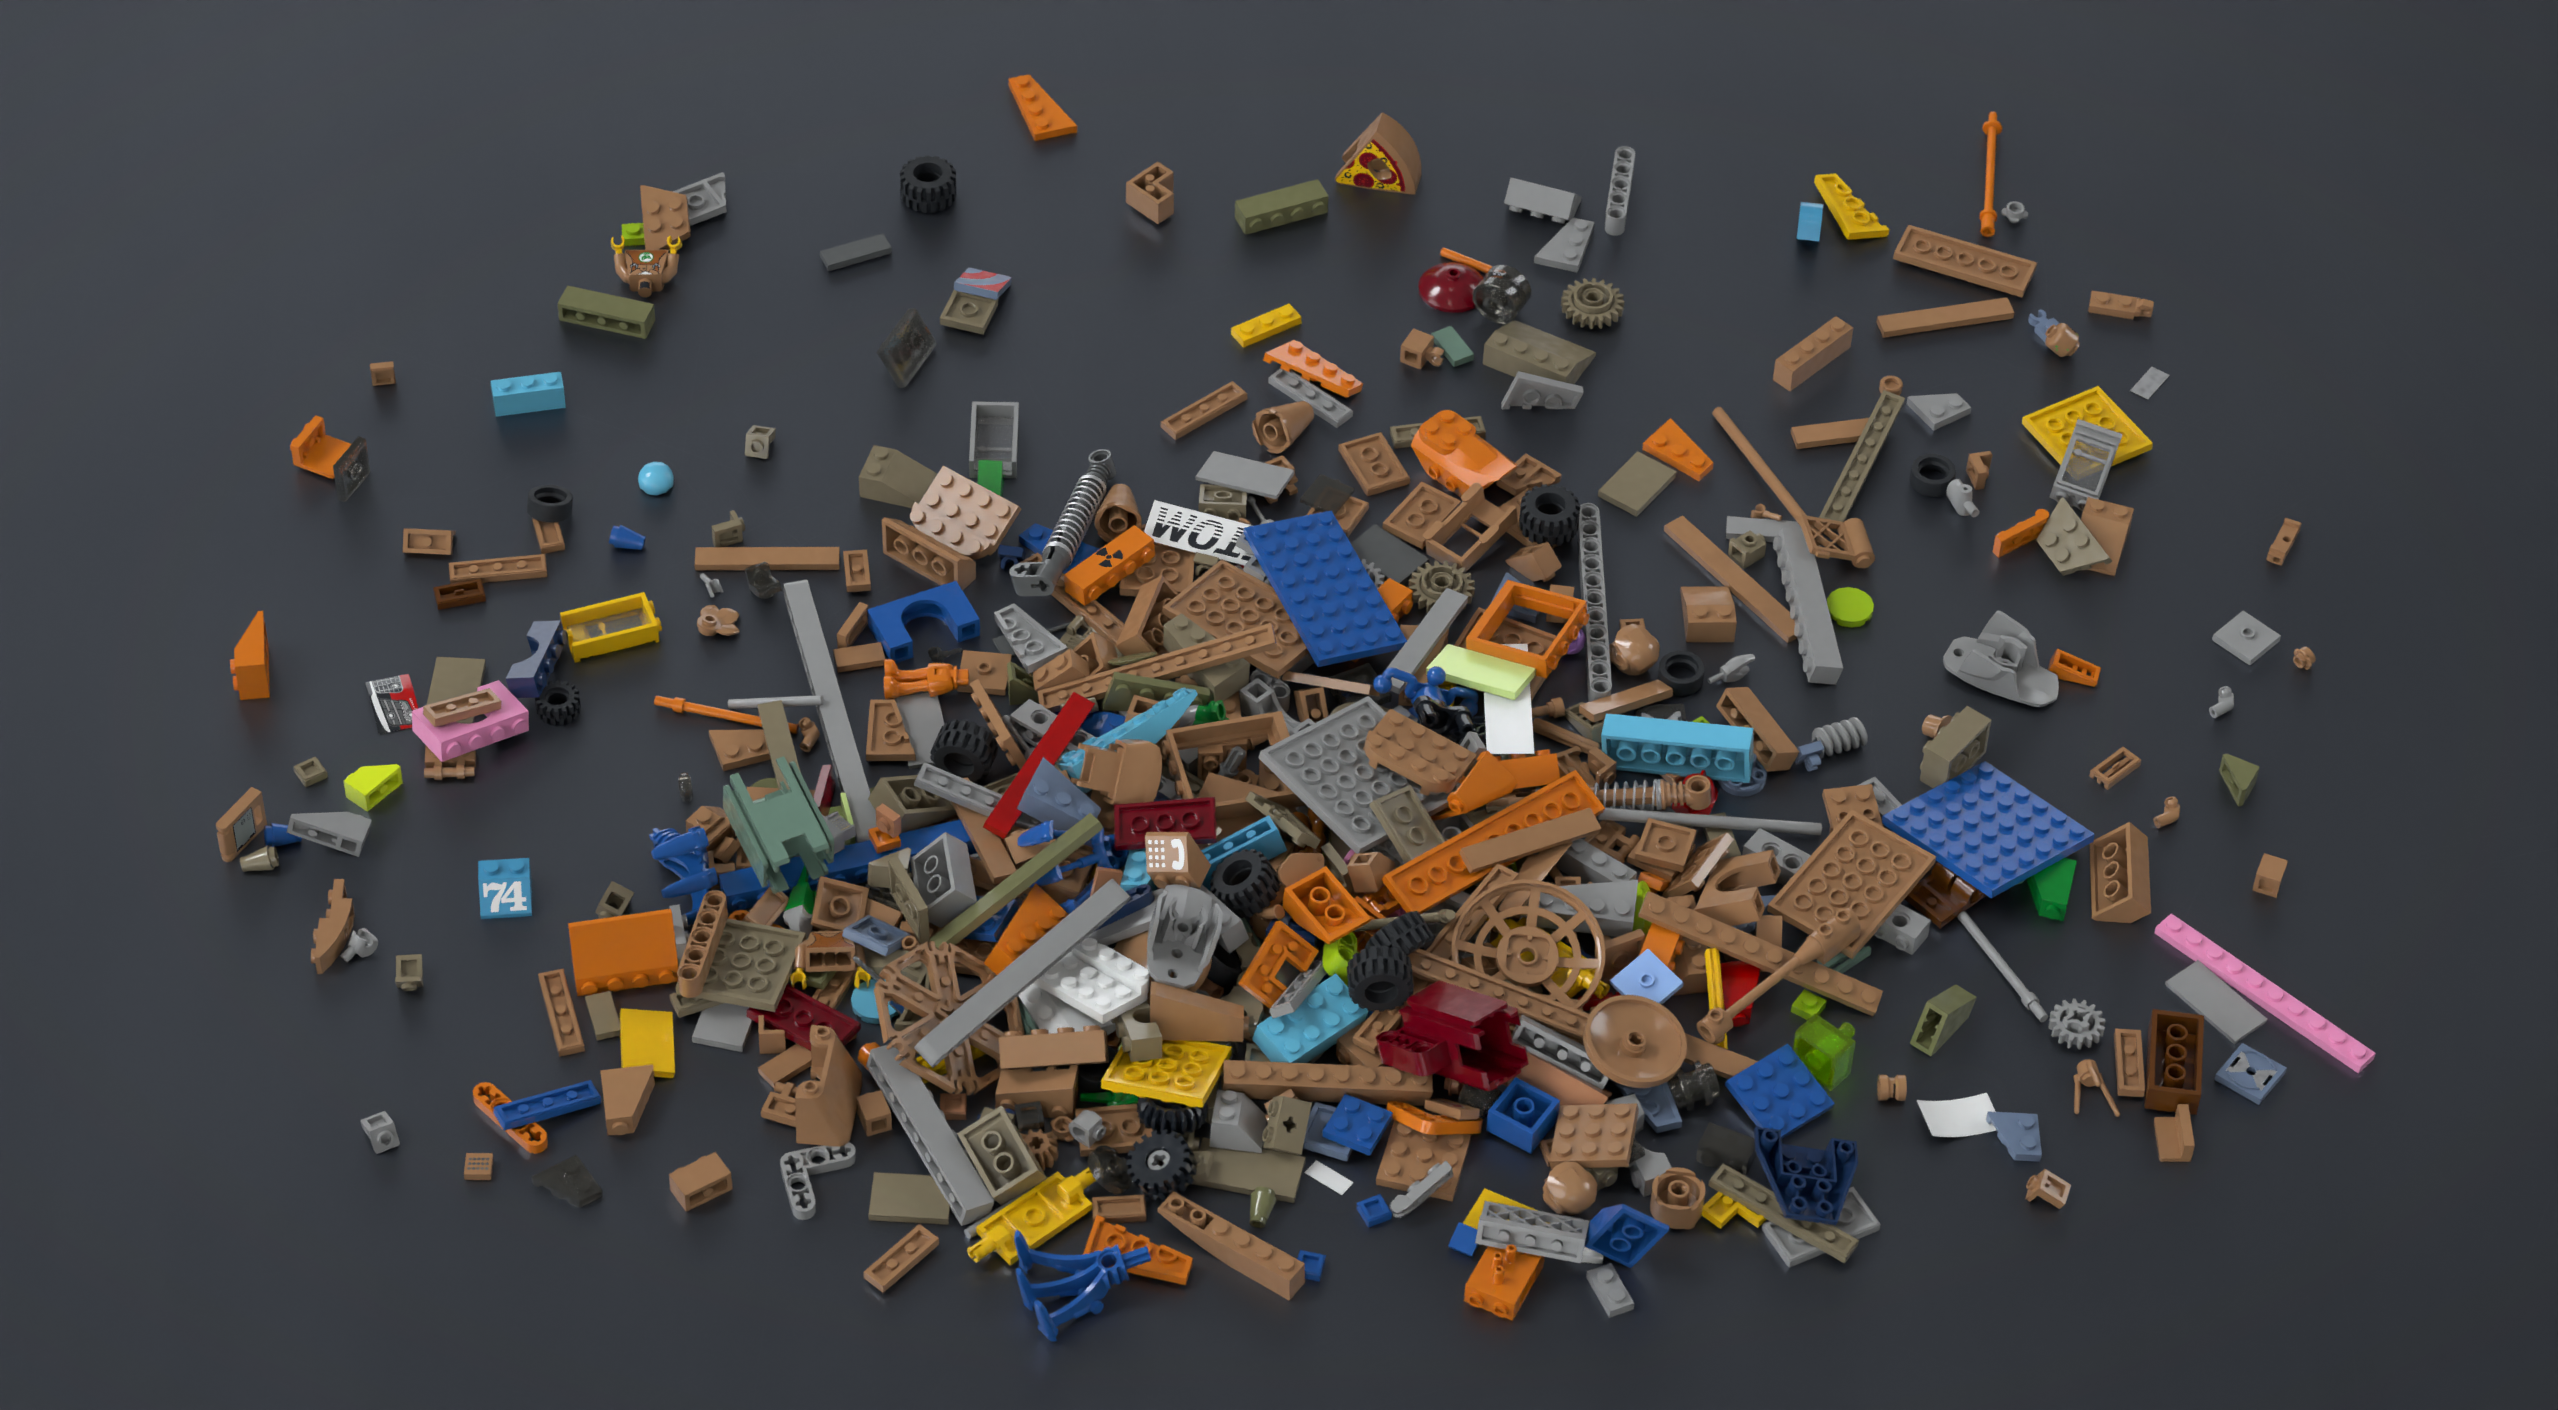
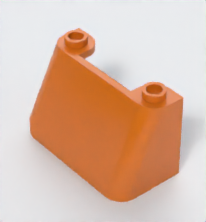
M1489 751L1481 752L1476 759L1478 762L1467 777L1463 776L1459 781L1461 784L1459 788L1448 795L1449 807L1432 815L1431 819L1436 821L1468 813L1512 793L1517 786V781Z

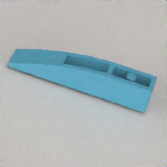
M1181 688L1175 691L1171 698L1156 703L1151 709L1135 716L1098 738L1092 737L1086 740L1083 744L1107 749L1109 744H1115L1116 739H1141L1156 744L1166 734V730L1171 729L1180 719L1198 693L1194 689ZM1083 749L1071 750L1062 756L1063 760L1056 763L1061 771H1067L1070 781L1071 777L1080 779L1085 751ZM1074 784L1084 793H1087L1090 790H1092L1088 788L1077 786V784Z

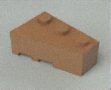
M1071 1064L1070 1069L1056 1070L1055 1066H1047L1045 1071H1033L1032 1068L1001 1070L995 1094L996 1109L1003 1106L1004 1109H1011L1018 1114L1055 1119L1065 1116L1073 1120L1078 1101V1064Z

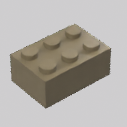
M1966 706L1960 713L1957 712L1951 722L1946 727H1941L1937 736L1932 741H1927L1922 750L1924 757L1920 764V781L1935 788L1969 770L1986 753L1992 720L1969 706Z

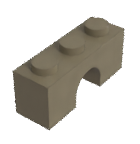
M1147 1000L1111 1019V1023L1116 1024L1117 1037L1122 1038L1123 1052L1128 1053L1131 1062L1162 1058V1035L1157 1023H1150V1006Z

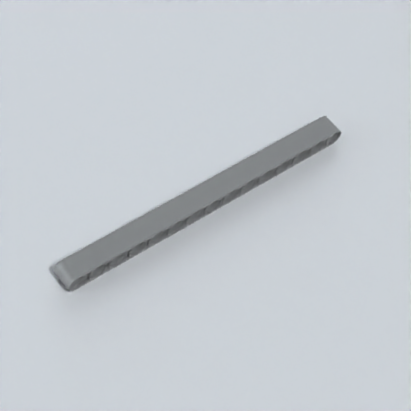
M807 579L783 583L786 605L812 695H823L824 704L816 705V709L840 792L846 793L855 826V842L870 840L868 829L877 827L876 811L868 800L871 794Z

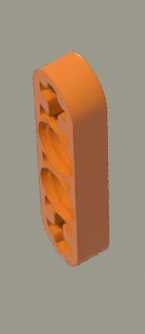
M482 1082L477 1084L473 1089L475 1105L502 1128L494 1115V1107L512 1101L491 1083ZM536 1122L526 1124L521 1129L512 1128L505 1130L507 1134L530 1153H541L548 1146L547 1133Z

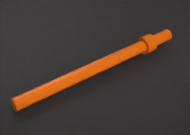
M656 695L654 705L671 708L674 712L683 713L686 711L762 727L759 716L686 702V699L679 697L672 699ZM788 722L790 733L797 734L798 724Z

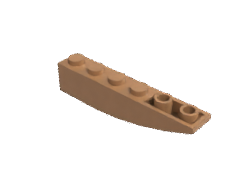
M1172 1192L1158 1208V1212L1200 1247L1226 1265L1290 1301L1304 1285L1305 1263L1185 1197Z

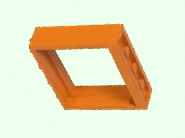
M1507 580L1466 637V647L1468 650L1536 668V676L1547 679L1551 671L1557 668L1560 658L1566 655L1569 645L1573 640L1577 639L1583 625L1585 626L1588 623L1590 614H1587V601ZM1514 605L1568 619L1543 656L1489 641Z

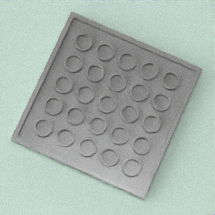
M1369 696L1260 751L1258 757L1356 854L1363 853L1390 839L1369 806L1373 800L1411 785L1430 817L1449 807L1447 801L1449 794L1446 795L1445 792H1430L1429 796L1419 793L1421 785L1381 764L1377 769L1369 765L1370 759L1363 750L1369 730L1373 731L1386 714ZM1458 782L1450 793L1455 792L1461 784Z

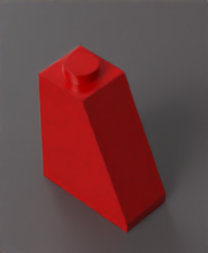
M1741 960L1720 963L1724 1010H1727L1758 985L1760 968ZM1754 1002L1732 1018L1733 1027L1750 1024Z

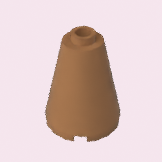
M1299 401L1262 409L1256 413L1257 416L1252 422L1253 434L1261 446L1264 444L1269 448L1268 452L1276 454L1283 452L1313 421V408L1309 403Z
M1116 484L1111 487L1095 516L1094 524L1098 531L1097 533L1100 538L1108 543L1134 525L1140 530L1142 528V518L1131 488L1125 484Z

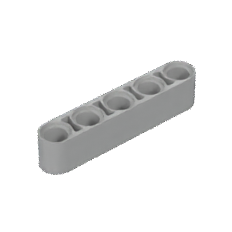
M1621 146L1615 151L1605 218V231L1613 236L1624 233L1635 162V151L1628 146Z

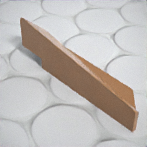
M1573 842L1540 851L1538 855H1528L1518 873L1519 880L1542 881ZM1530 891L1509 892L1499 907L1498 913L1512 907L1526 906L1529 902ZM1521 915L1513 916L1510 918L1519 919Z

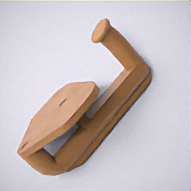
M1321 853L1290 854L1278 869L1280 890L1276 892L1277 897L1270 902V906L1262 909V912L1259 914L1255 913L1256 917L1260 919H1283L1285 910L1279 904L1283 900L1284 889L1323 868L1324 856Z

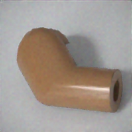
M804 717L798 723L804 736L800 743V748L804 752H810L818 740L820 732L810 718Z
M2176 797L2166 798L2164 801L2166 805L2164 813L2153 818L2157 828L2164 827L2178 820L2181 808Z

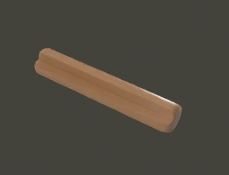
M1535 718L1532 722L1533 732L1572 748L1578 746L1581 752L1586 754L1595 746L1598 749L1600 748L1598 742L1540 718Z

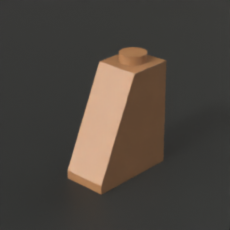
M653 1064L601 1070L608 1136L634 1133L655 1086Z

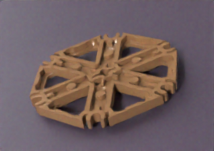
M927 941L887 964L879 974L885 981L879 979L875 983L874 994L883 1043L892 1040L887 1045V1050L891 1048L898 1049L899 1054L894 1058L896 1061L901 1060L903 1057L906 1058L899 1065L952 1094L954 1092L955 1095H958L963 1090V1086L966 1089L967 1095H971L973 1092L975 1095L999 1080L1000 1072L1003 1070L1000 1066L999 1037H1005L1004 1032L985 1023L944 1058L947 1071L945 1076H941L918 1063L916 1059L918 1052L914 1047L923 1037L945 1020L948 1014H952L997 975L983 961L952 943L947 945L946 942H943L938 950L935 947L934 941H931L928 945ZM917 961L923 962L927 967L931 991L900 973L901 970ZM954 964H959L978 975L982 983L960 996ZM1016 997L1003 1009L1006 1012L1009 1031H1020L1025 1035ZM895 1001L923 1018L901 1032L895 1031L891 1025L888 1002ZM970 1045L993 1057L997 1061L998 1067L983 1077H977Z

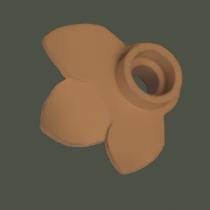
M715 605L705 606L700 611V617L697 619L698 631L706 636H713L717 633L726 636L738 634L739 629L734 623L739 619V613L731 608L719 610Z

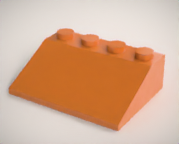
M671 909L568 923L577 996L678 982L677 972L679 967Z

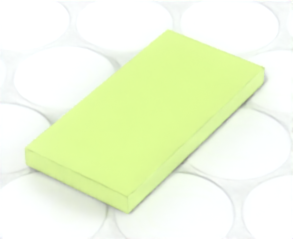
M1447 644L1426 668V675L1430 668L1434 666L1441 667L1446 673L1445 681L1515 700L1536 676V668Z

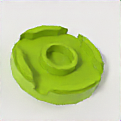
M1851 587L1839 588L1831 592L1827 597L1831 620L1833 618L1840 626L1859 627L1872 618L1874 608L1872 598L1860 589Z

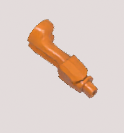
M884 660V694L886 700L917 692H929L930 697H934L958 689V686L969 685L968 669H958L957 666L953 667L951 664L929 663L925 668L906 671L900 670L894 660Z

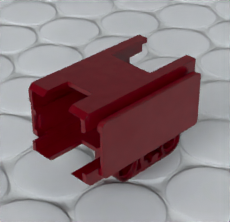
M1437 981L1407 998L1409 1006L1399 1010V1014L1403 1018L1404 1027L1397 1031H1385L1376 1036L1381 1063L1417 1076H1429L1435 1073L1485 1091H1492L1521 1073V1069L1529 1064L1526 1047L1512 1042L1509 1023L1521 1026L1518 1008L1508 1006L1506 1001L1443 981Z

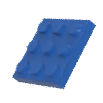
M1789 1044L1784 1045L1728 1079L1725 1083V1086L1757 1127L1781 1130V1139L1832 1109L1835 1104Z

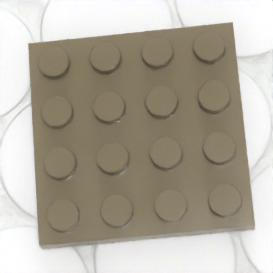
M727 918L701 994L696 998L775 1012L793 972L795 949L799 944L807 940L806 933ZM678 982L676 985V994H680Z

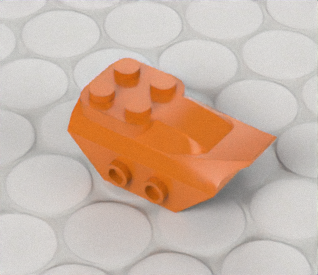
M1442 410L1424 422L1411 443V447L1426 474L1460 498L1474 483L1481 484L1484 490L1517 468V464L1478 436L1473 424L1451 410Z

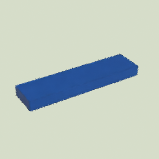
M588 1080L495 1106L494 1115L505 1131L601 1104V1096L592 1081Z

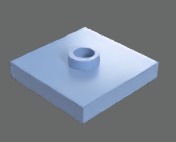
M1646 949L1610 980V984L1621 995L1642 996L1661 1005L1683 987V981L1649 949Z

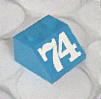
M530 859L478 861L481 919L532 916Z

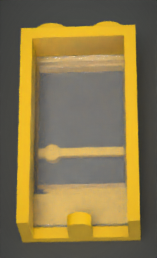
M645 592L560 613L563 630H566L568 636L567 644L575 663L580 662L582 658H589L590 656H597L653 642L654 640L657 643L659 642V632L662 631L659 617H654V604L652 600L648 601Z

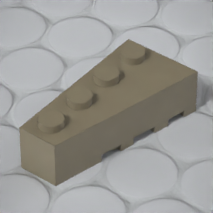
M1182 613L1164 624L1163 646L1169 653L1216 639ZM1241 658L1187 675L1190 679H1194L1198 686L1210 688L1209 702L1225 701L1249 684L1250 663Z

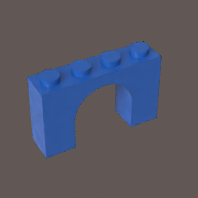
M957 581L921 591L867 610L869 629L876 641L881 642L886 658L894 660L895 663L913 658V641L904 626L909 621L918 617L929 616L942 620L947 624L958 643L980 636V619Z

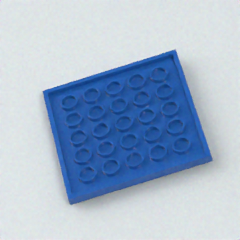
M1986 761L1883 815L1882 818L1883 825L1902 838L1935 855L1937 862L1990 898L2094 841L2095 835L2083 825Z

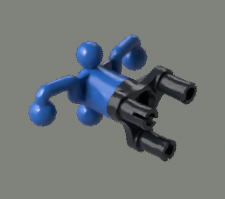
M1434 666L1428 670L1427 683L1418 682L1413 674L1393 667L1386 669L1383 674L1374 679V689L1381 694L1391 690L1392 677L1407 682L1405 695L1411 699L1413 705L1408 711L1418 719L1417 723L1441 736L1457 727L1463 737L1467 735L1468 731H1476L1471 720L1478 712V693L1475 690L1461 687H1453L1450 690L1439 688L1438 685L1442 684L1446 679V673L1441 667ZM1455 697L1467 698L1460 703V706H1450Z

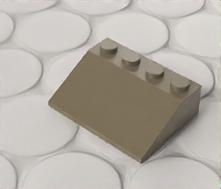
M1514 320L1495 330L1484 344L1483 365L1513 377L1519 371L1575 384L1595 358L1596 352Z

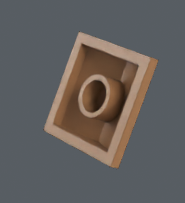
M820 876L811 925L824 931H844L845 927L864 918L869 888Z

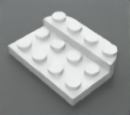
M1087 938L1072 950V956L1056 963L1038 978L1034 984L1104 1024L1147 1000V993L1150 989V975L1147 968L1108 946L1097 943V940Z

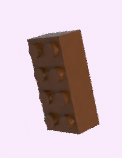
M2152 1009L2148 1027L2144 1108L2176 1112L2178 1104H2188L2190 1114L2197 1115L2202 1087L2204 1015Z

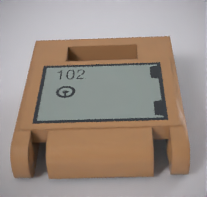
M253 787L216 823L221 857L226 862L233 861L264 829V826H267L262 792Z

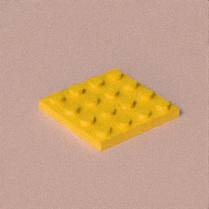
M2099 386L2028 414L2022 419V424L2060 465L2078 419L2123 434L2111 466L2150 451L2153 446V442ZM2076 441L2073 448L2074 450L2080 449L2083 453L2106 461L2110 453ZM2072 453L2066 471L2075 481L2102 471L2105 465L2081 456L2077 457Z
M1162 1040V1058L1131 1062L1128 1053L1123 1052L1121 1046L1101 1079V1089L1110 1090L1114 1093L1133 1094L1140 1098L1159 1099L1167 1103L1186 1104L1189 1107H1203L1223 1071L1224 1060H1229L1231 1057L1232 1047L1204 1041Z

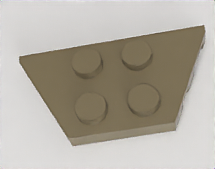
M2062 497L2036 541L2063 576L2072 574L2077 570L2091 569V565L2102 562L2105 565L2112 562L2110 557L2064 497Z

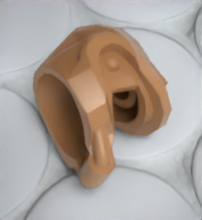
M1630 624L1622 627L1617 632L1614 642L1609 644L1611 663L1621 672L1628 675L1645 673L1657 662L1659 657L1660 645L1658 640L1641 625Z
M1565 1161L1556 1165L1544 1180L1543 1199L1557 1214L1575 1216L1588 1209L1595 1202L1598 1184L1593 1175L1577 1162Z

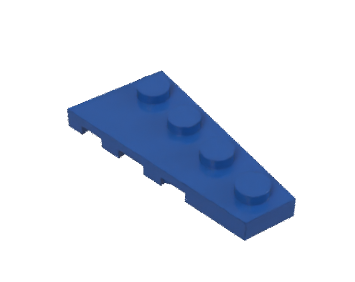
M1035 523L1019 535V542L1034 553H1039L1042 556L1053 530ZM1081 542L1071 565L1063 573L1066 574L1100 549Z

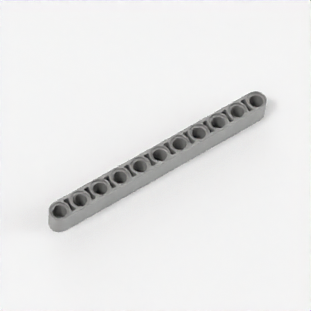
M1584 503L1580 505L1577 542L1581 600L1587 601V614H1590L1588 623L1585 626L1583 625V631L1586 636L1584 646L1588 702L1611 695L1612 680L1599 508L1595 504Z
M1114 879L1109 880L923 1037L914 1049L931 1067L936 1066L1120 910L1131 897Z

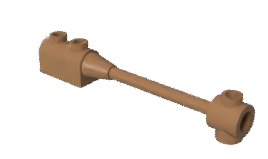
M1848 908L1839 909L1836 915L1827 922L1821 923L1818 929L1807 936L1806 941L1793 955L1791 960L1727 1010L1719 1007L1711 1009L1708 1015L1697 1022V1029L1700 1035L1709 1043H1721L1725 1038V1034L1733 1028L1732 1018L1798 966H1802L1815 959L1823 965L1860 937L1861 925L1856 914Z

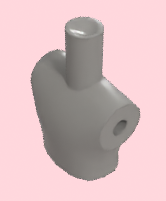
M1955 479L1948 484L1946 490L1947 497L1957 514L1961 516L1970 514L1972 517H1976L1979 515V510L1972 502L1973 488L1970 485L1963 484L1960 479Z

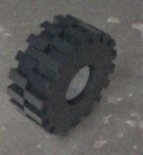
M1155 1130L1151 1132V1137L1148 1138L1145 1134L1141 1137L1143 1141L1140 1144L1137 1141L1133 1144L1135 1151L1129 1150L1128 1156L1131 1160H1126V1166L1128 1167V1175L1142 1195H1145V1197L1149 1195L1152 1200H1156L1157 1196H1159L1162 1201L1166 1200L1167 1195H1170L1172 1192L1176 1193L1178 1190H1181L1183 1193L1187 1190L1185 1184H1192L1193 1178L1191 1175H1196L1197 1169L1195 1165H1197V1160L1182 1136L1179 1137L1174 1131L1170 1134L1168 1130H1162L1161 1134H1159ZM1158 1160L1163 1161L1164 1165L1161 1167L1157 1165Z

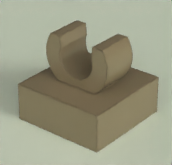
M1196 552L1193 560L1197 566L1195 569L1196 577L1199 578L1203 570H1209L1220 561L1219 557Z

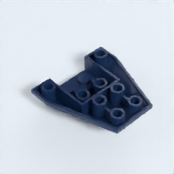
M1755 1126V1151L1784 1217L1836 1225L1858 1164L1857 1142L1831 1138L1826 1150L1782 1144L1781 1130Z

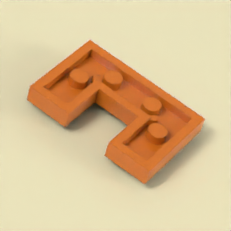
M1276 921L1238 984L1270 1009L1287 989L1284 984L1275 978L1284 961H1288L1300 972H1306L1319 951L1285 923Z

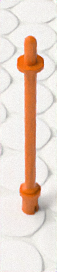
M1994 111L1989 113L1988 121L1982 127L1984 133L1988 135L1984 210L1979 215L1981 221L1980 233L1985 237L1994 235L1995 222L1997 221V212L1993 210L1996 135L2002 132V125L1997 121V113Z

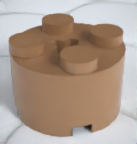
M1679 1167L1667 1169L1666 1173L1656 1176L1652 1185L1650 1211L1654 1219L1670 1226L1669 1228L1689 1230L1694 1228L1702 1216L1705 1184L1702 1179L1700 1181L1695 1177L1696 1174L1693 1171Z

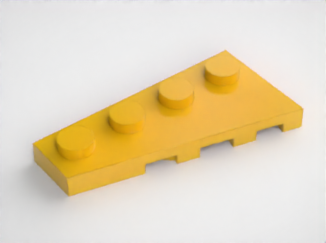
M1836 173L1815 176L1814 183L1847 240L1888 237L1890 229L1886 225L1881 226L1879 224L1878 217L1873 212L1869 213L1864 208L1865 203L1852 195V190Z

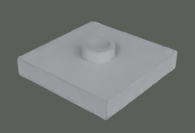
M2242 611L2214 633L2212 641L2248 665H2251L2280 641L2281 635L2245 611Z

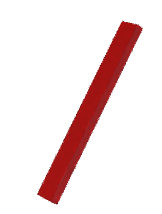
M1075 692L1072 693L985 821L983 828L1003 839L1008 836L1023 813L1017 807L1041 760L1044 757L1055 766L1093 710L1094 702Z

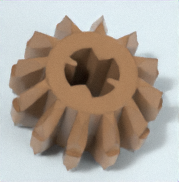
M1030 1129L1028 1135L1021 1133L1043 1172L1045 1167L1052 1168L1054 1161H1057L1059 1153L1058 1142L1056 1139H1053L1051 1132L1043 1134L1042 1129L1038 1132H1033Z

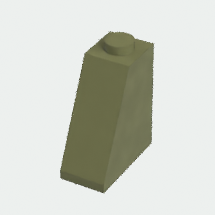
M1955 984L1928 1000L1910 1044L1929 1056H1933L1969 1018L1977 997Z

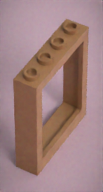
M1282 711L1166 730L1165 740L1162 741V751L1164 755H1168L1169 773L1175 777L1177 796L1181 795L1182 799L1193 798L1178 750L1267 736L1270 746L1290 736ZM1284 783L1285 791L1260 795L1286 808L1306 805ZM1246 798L1216 802V821L1262 812L1246 801Z

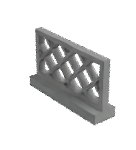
M1485 1201L1479 1218L1475 1244L1506 1249L1507 1245L1513 1244L1518 1252L1581 1263L1589 1220Z

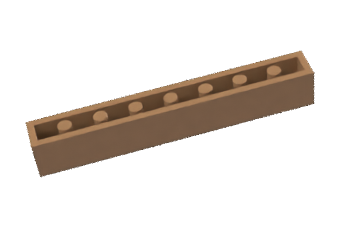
M1224 1060L1221 1073V1090L1241 1092L1249 1099L1272 1100L1273 1097L1279 1096L1291 1088L1302 1101L1340 1103L1343 1096L1348 1094L1370 1104H1387L1388 1101H1400L1412 1106H1425V1099H1431L1433 1092L1432 1075L1417 1076L1394 1067Z

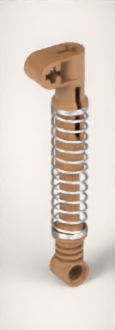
M1703 775L1692 776L1685 781V784H1682V781L1676 784V781H1674L1673 785H1670V782H1666L1664 779H1654L1652 787H1648L1646 780H1644L1643 787H1639L1636 780L1634 781L1633 788H1629L1627 781L1624 782V788L1619 789L1617 782L1614 783V789H1609L1607 782L1604 785V790L1599 789L1598 783H1595V786L1589 787L1605 808L1620 806V809H1625V806L1630 805V809L1634 810L1635 805H1639L1640 810H1644L1645 804H1649L1651 811L1654 810V805L1657 807V811H1661L1671 807V803H1674V806H1677V803H1680V806H1684L1683 803H1686L1687 806L1694 810H1702L1711 804V783ZM1536 786L1530 790L1512 791V793L1486 804V807L1509 805L1510 802L1521 800L1541 788Z

